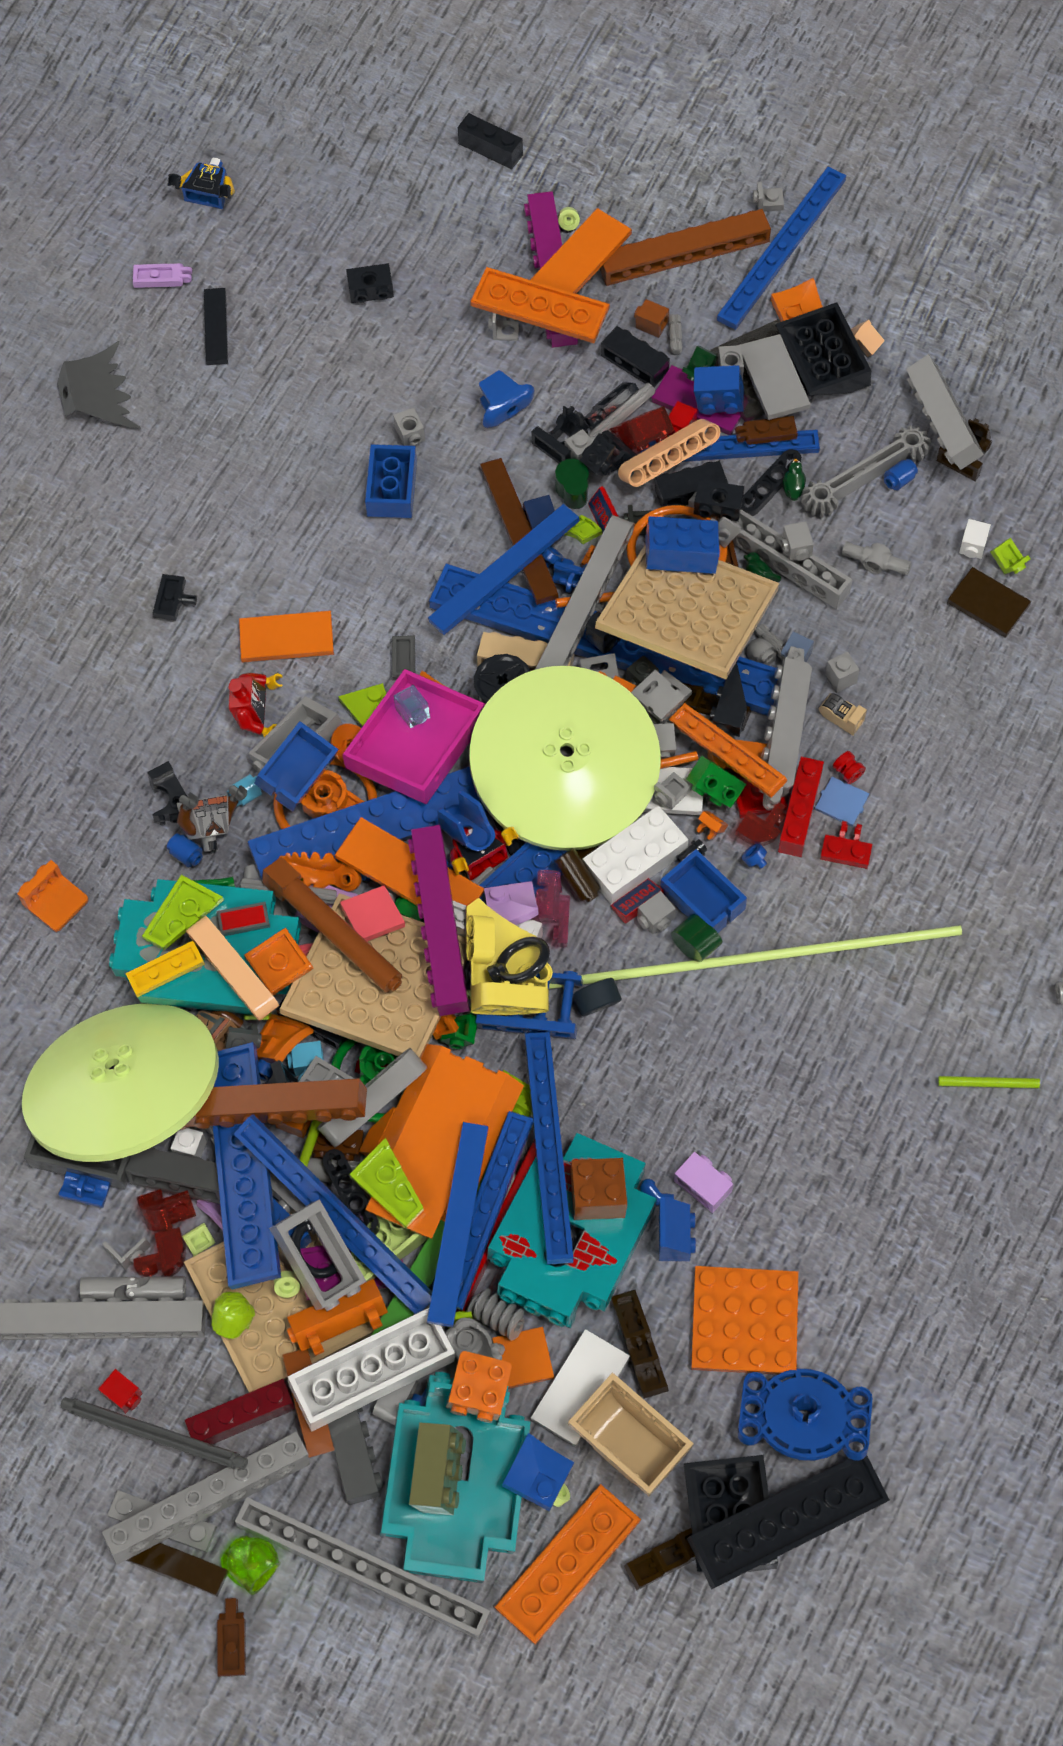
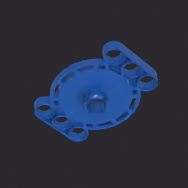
M812 1369L784 1371L767 1381L763 1374L751 1372L745 1376L743 1383L738 1438L743 1444L748 1446L755 1445L764 1438L776 1451L798 1460L815 1461L828 1458L841 1449L852 1460L864 1459L868 1452L870 1439L872 1393L862 1386L855 1387L848 1393L846 1388L835 1378ZM795 1376V1378H790V1379H787V1380L781 1382V1380H783V1379H785V1378ZM801 1376H812V1377H816L817 1379L811 1378V1377H801ZM823 1380L826 1381V1382H828V1383H830V1384H832L836 1389H834V1388H833L832 1386H830L829 1384L823 1382ZM757 1381L761 1383L762 1388L760 1390H752L749 1388L748 1383ZM857 1395L864 1396L867 1399V1403L858 1405L853 1401V1398ZM748 1404H756L760 1411L749 1413L745 1407ZM807 1410L812 1413L808 1417V1422L803 1421V1414L799 1411ZM859 1418L866 1425L862 1428H856L851 1424V1421ZM753 1427L756 1429L757 1434L753 1437L746 1436L743 1433V1429ZM851 1442H860L864 1449L856 1452L849 1447V1444Z

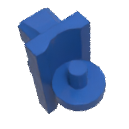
M566 558L561 562L556 561L552 580L556 584L566 586V592L571 593L573 588H576L587 564L578 567L574 565L572 560Z
M66 1171L59 1197L103 1208L111 1183Z

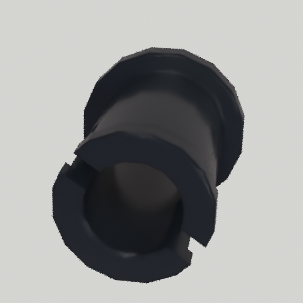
M700 839L691 841L692 845L676 856L677 861L680 863L695 849L705 856L707 848Z

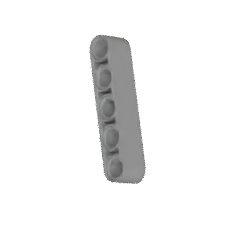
M408 1048L365 1085L367 1088L365 1117H359L352 1121L331 1119L329 1122H322L317 1129L334 1148L337 1147L427 1069V1066L411 1048Z

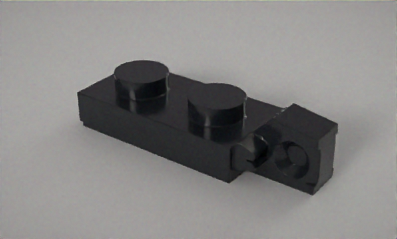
M622 382L593 406V410L585 416V421L589 428L594 429L604 418L609 416L618 406L637 392L639 388L636 383Z

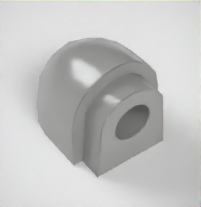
M758 638L749 643L746 651L749 660L765 665H770L776 660L775 647L767 640Z

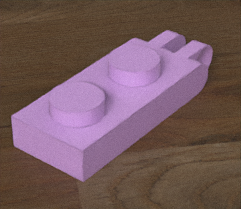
M180 263L134 265L133 286L134 288L182 286L183 283L192 281V268L184 267Z

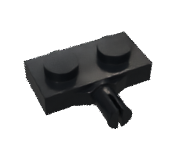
M162 574L153 609L154 618L176 621L179 608L183 603L196 605L197 595L184 594L185 577Z

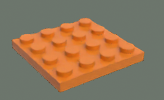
M695 1266L691 1370L736 1373L758 1372L778 1375L784 1371L796 1370L798 1271Z

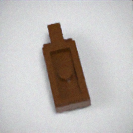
M225 1598V1613H219V1620H217L218 1677L246 1676V1619L244 1618V1612H238V1599Z

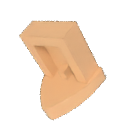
M866 320L851 329L860 349L867 357L872 356L885 341L871 325L870 320Z

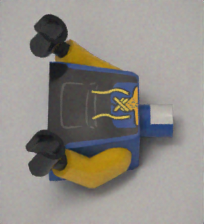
M212 158L209 164L196 163L193 169L182 176L178 174L168 175L167 186L173 185L178 190L182 187L184 201L223 209L225 197L231 199V196L235 193L232 180L227 176L226 169L222 167L223 163L218 158Z

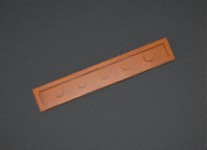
M686 703L669 718L670 723H674L676 728L772 798L787 782V778Z

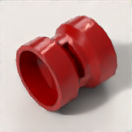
M846 751L833 763V768L844 775L843 778L848 784L857 781L866 770V767L861 762L855 760V756L851 751Z

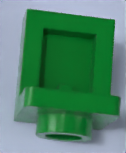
M470 1013L456 1017L455 1022L459 1029L457 1032L441 1035L440 1041L449 1044L450 1048L456 1050L473 1045L477 1030V1016Z

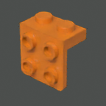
M52 860L42 865L37 870L36 875L30 881L25 882L17 893L22 905L55 932L60 931L89 901L88 896L62 875L58 865Z
M467 1351L461 1352L446 1408H450L451 1413L460 1416H466L467 1413L477 1415V1419L483 1422L492 1423L493 1420H498L501 1415L511 1373V1364L507 1361Z

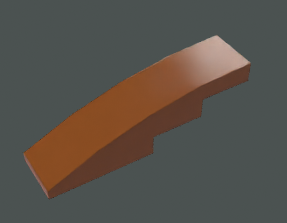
M308 1349L302 1352L298 1350L282 1355L287 1376L312 1365ZM292 1393L308 1457L334 1451L328 1424L311 1432Z

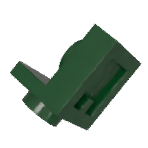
M696 346L688 366L683 367L682 372L687 374L686 377L694 381V368L713 367L718 355L701 346Z

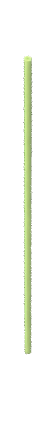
M961 925L707 958L702 962L692 960L581 976L583 985L592 984L606 978H613L615 981L962 935ZM549 984V989L564 987V985ZM471 989L466 990L468 1000L471 999Z

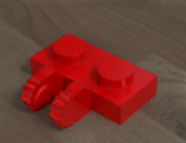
M842 821L839 837L825 834L820 860L868 869L873 844L859 841L862 829L861 824H857L855 827L854 840L844 838L848 828L846 821Z

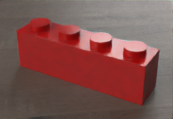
M802 756L800 758L780 838L779 853L802 858L824 761Z

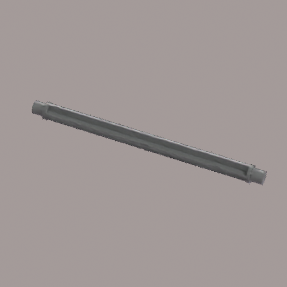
M64 1397L61 1401V1408L69 1411L70 1414L94 1420L103 1425L209 1459L232 1469L239 1468L244 1470L247 1467L248 1459L240 1456L237 1452L210 1445L206 1442L76 1398Z

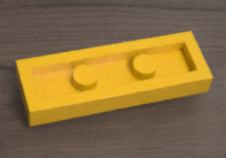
M191 941L125 974L138 998L205 965L194 941Z

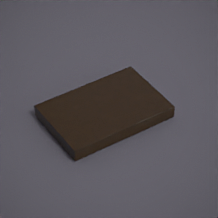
M972 567L948 598L947 604L1006 638L1029 608L1031 601Z

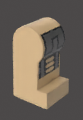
M829 693L818 708L823 717L853 736L865 721L867 709L858 705L856 707L848 701H844L842 697L835 693Z

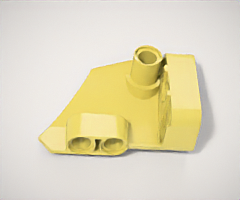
M479 898L466 906V957L470 961L471 1013L483 1015H525L548 1012V981L553 973L548 963L539 972L540 979L534 976L530 980L519 984H510V981L495 983L491 979L487 967L496 964L500 954L510 944L525 937L536 936L509 922ZM534 946L526 947L516 952L506 964L509 974L521 973L530 968L540 955L539 948Z

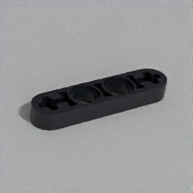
M793 449L783 452L744 494L741 510L751 516L758 514L784 486V475L789 470V465L791 464L790 462L787 465V459H797L801 462V454ZM780 472L783 474V478L774 479L771 474ZM760 487H767L770 490V492L767 494H760L757 491V489ZM754 498H755L753 507H752V506H749V507L747 508V507H746V504H747V505H750V504L753 502Z
M338 1149L329 1150L323 1156V1165L343 1204L362 1222L363 1220L360 1216L365 1214L371 1223L370 1230L376 1235L380 1230V1223L376 1215L365 1210L369 1201L362 1188L354 1180L348 1188L339 1187L340 1180L344 1177H350V1173L353 1171L345 1155ZM335 1157L338 1160V1163L342 1169L339 1172H337L336 1168L332 1164L331 1159ZM355 1198L363 1199V1205L359 1209L350 1208V1203Z

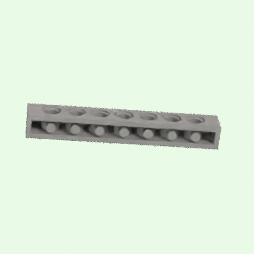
M696 493L689 499V507L694 508ZM741 510L739 522L733 521L742 527L741 532L733 539L734 545L748 554L752 552L757 553L760 559L769 567L835 609H838L850 594L852 585L850 577L813 554L812 557H808L805 560L789 561L787 553H783L781 547L783 535L745 511Z
M294 1432L246 1457L248 1464L244 1470L227 1467L102 1531L105 1543L116 1565L310 1465L308 1452L298 1433Z

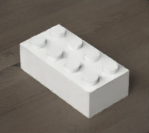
M658 805L584 857L582 861L598 883L599 891L610 904H613L646 879H650L677 860L676 856L688 848V838Z

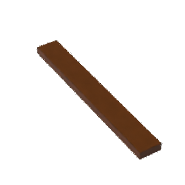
M502 458L481 463V471L511 544L514 546L531 531V527ZM541 553L522 569L537 605L559 598Z

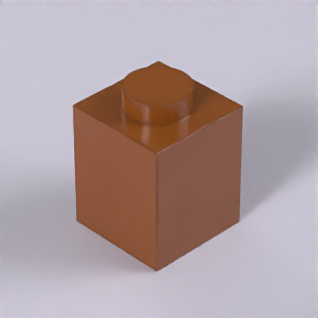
M646 299L642 306L637 307L634 313L636 328L659 338L669 322V308Z

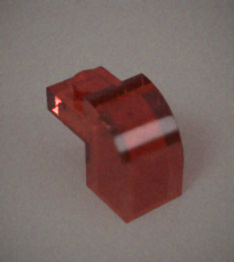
M780 802L775 804L765 821L748 811L734 835L750 845L760 843L762 846L771 844L781 833L774 826L779 827L785 819L786 814L783 812L786 806Z
M161 1189L137 1197L146 1227L154 1232L173 1230L172 1224L196 1216L188 1190L164 1198Z
M180 1227L154 1233L158 1253L133 1259L138 1275L149 1277L156 1275L159 1270H162L164 1276L167 1277L174 1276L181 1270L186 1260V1246Z

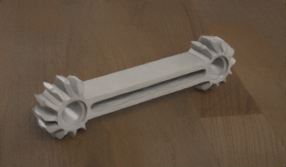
M911 425L907 429L901 427L899 433L894 435L893 443L826 483H822L820 478L817 480V483L810 481L808 487H804L803 496L801 497V503L804 505L805 512L811 511L812 517L819 514L823 518L825 513L831 516L833 510H837L840 499L884 474L899 461L910 459L913 462L915 460L921 462L924 456L929 454L931 440L927 437V431L920 432V426L916 429H913Z

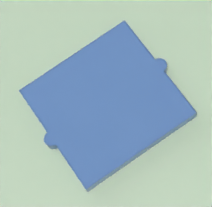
M831 777L825 790L821 791V798L815 810L840 822L846 821L849 826L853 827L859 814L863 813V806L870 793Z

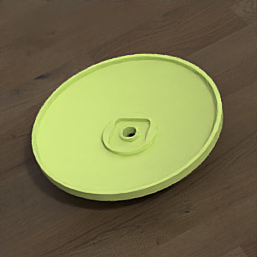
M551 666L536 669L514 678L490 698L474 726L470 743L469 763L477 795L483 806L504 829L514 827L520 837L519 839L532 845L568 851L572 848L582 850L604 844L638 820L654 794V785L659 779L661 754L653 722L645 708L629 690L610 677L593 670L575 666ZM564 746H569L573 750V755L569 757L563 756L560 749Z
M148 1003L133 1004L99 1013L80 1022L61 1035L44 1051L34 1064L26 1080L22 1095V1112L31 1134L41 1146L51 1153L66 1159L83 1162H101L140 1153L175 1134L202 1108L214 1087L218 1073L219 1057L215 1042L208 1028L200 1019L186 1010L175 1006Z

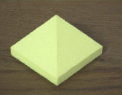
M205 1223L182 1236L193 1256L198 1255L216 1243Z

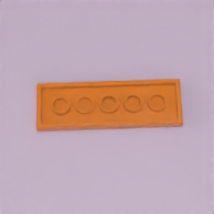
M597 208L530 280L577 294L632 234V229Z
M486 267L470 301L472 307L591 343H595L610 309V304L489 267Z
M361 817L336 852L335 858L380 885H385L387 889L416 906L417 904H422L421 896H416L414 885L415 882H419L418 875H413L411 861L415 860V853L410 854L407 843ZM448 868L453 901L468 906L477 898L480 899L484 893V888L460 874L456 876L455 872Z
M600 1484L498 1602L495 1609L536 1645L636 1528L641 1519Z

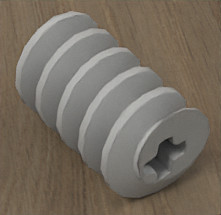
M489 1288L476 1295L467 1311H471L475 1319L482 1320L485 1325L491 1326L493 1330L499 1331L501 1335L507 1336L509 1340H515L524 1327L523 1316L525 1310L520 1308L515 1313V1304H510L507 1307V1302L503 1300L499 1302L500 1296L497 1293L491 1296V1289Z

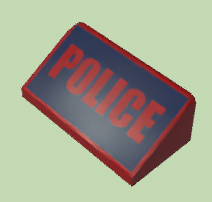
M599 487L588 505L603 534L611 516H619L605 487Z
M648 878L611 904L610 907L626 924L638 916V907L660 891L664 894V891Z

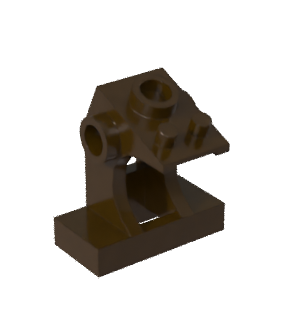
M976 418L973 421L969 419L968 425L982 452L986 453L992 444L989 425L979 423V420ZM940 446L936 461L976 482L980 476L983 463L977 459L960 470L955 463L950 464L944 454L947 452V449H943Z

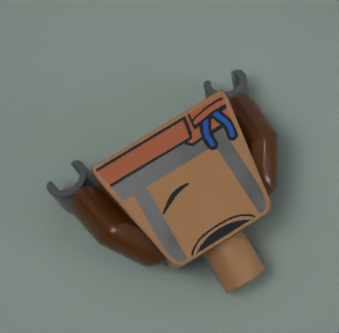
M201 1011L196 1015L211 1033L217 1051L224 1050L228 1027L248 1030L251 1028V1024H243L244 1021L227 1011H212L210 1013Z

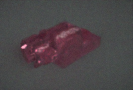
M539 870L537 885L544 887V889L536 891V903L539 913L537 918L539 922L559 923L558 926L554 925L553 940H558L557 947H567L570 895H560V893H563L560 878L561 872Z

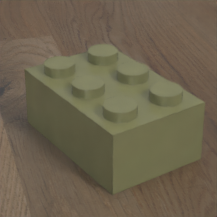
M419 1422L409 1505L422 1513L454 1515V1508H458L459 1492L456 1491L457 1483L462 1479L463 1468L460 1465L461 1454L465 1452L466 1440L463 1438V1434L453 1426Z

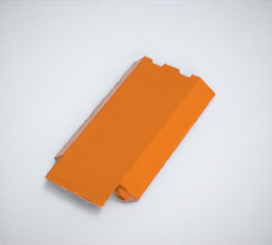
M427 1044L421 1058L427 1069L405 1088L380 1143L386 1137L390 1148L424 1208V1211L406 1229L432 1239L440 1220L445 1222L463 1122L488 1126L479 1178L480 1183L494 1152L508 1112L513 1111L524 1085L503 1071L498 1070L496 1073L485 1068L482 1062L467 1056L463 1059L454 1055L449 1048ZM372 1197L370 1198L365 1210L402 1226Z

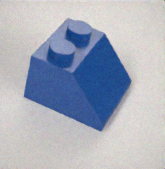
M660 1197L659 1261H690L691 1253L696 1252V1239L691 1238L690 1229L695 1228V1213H690V1204L668 1197Z

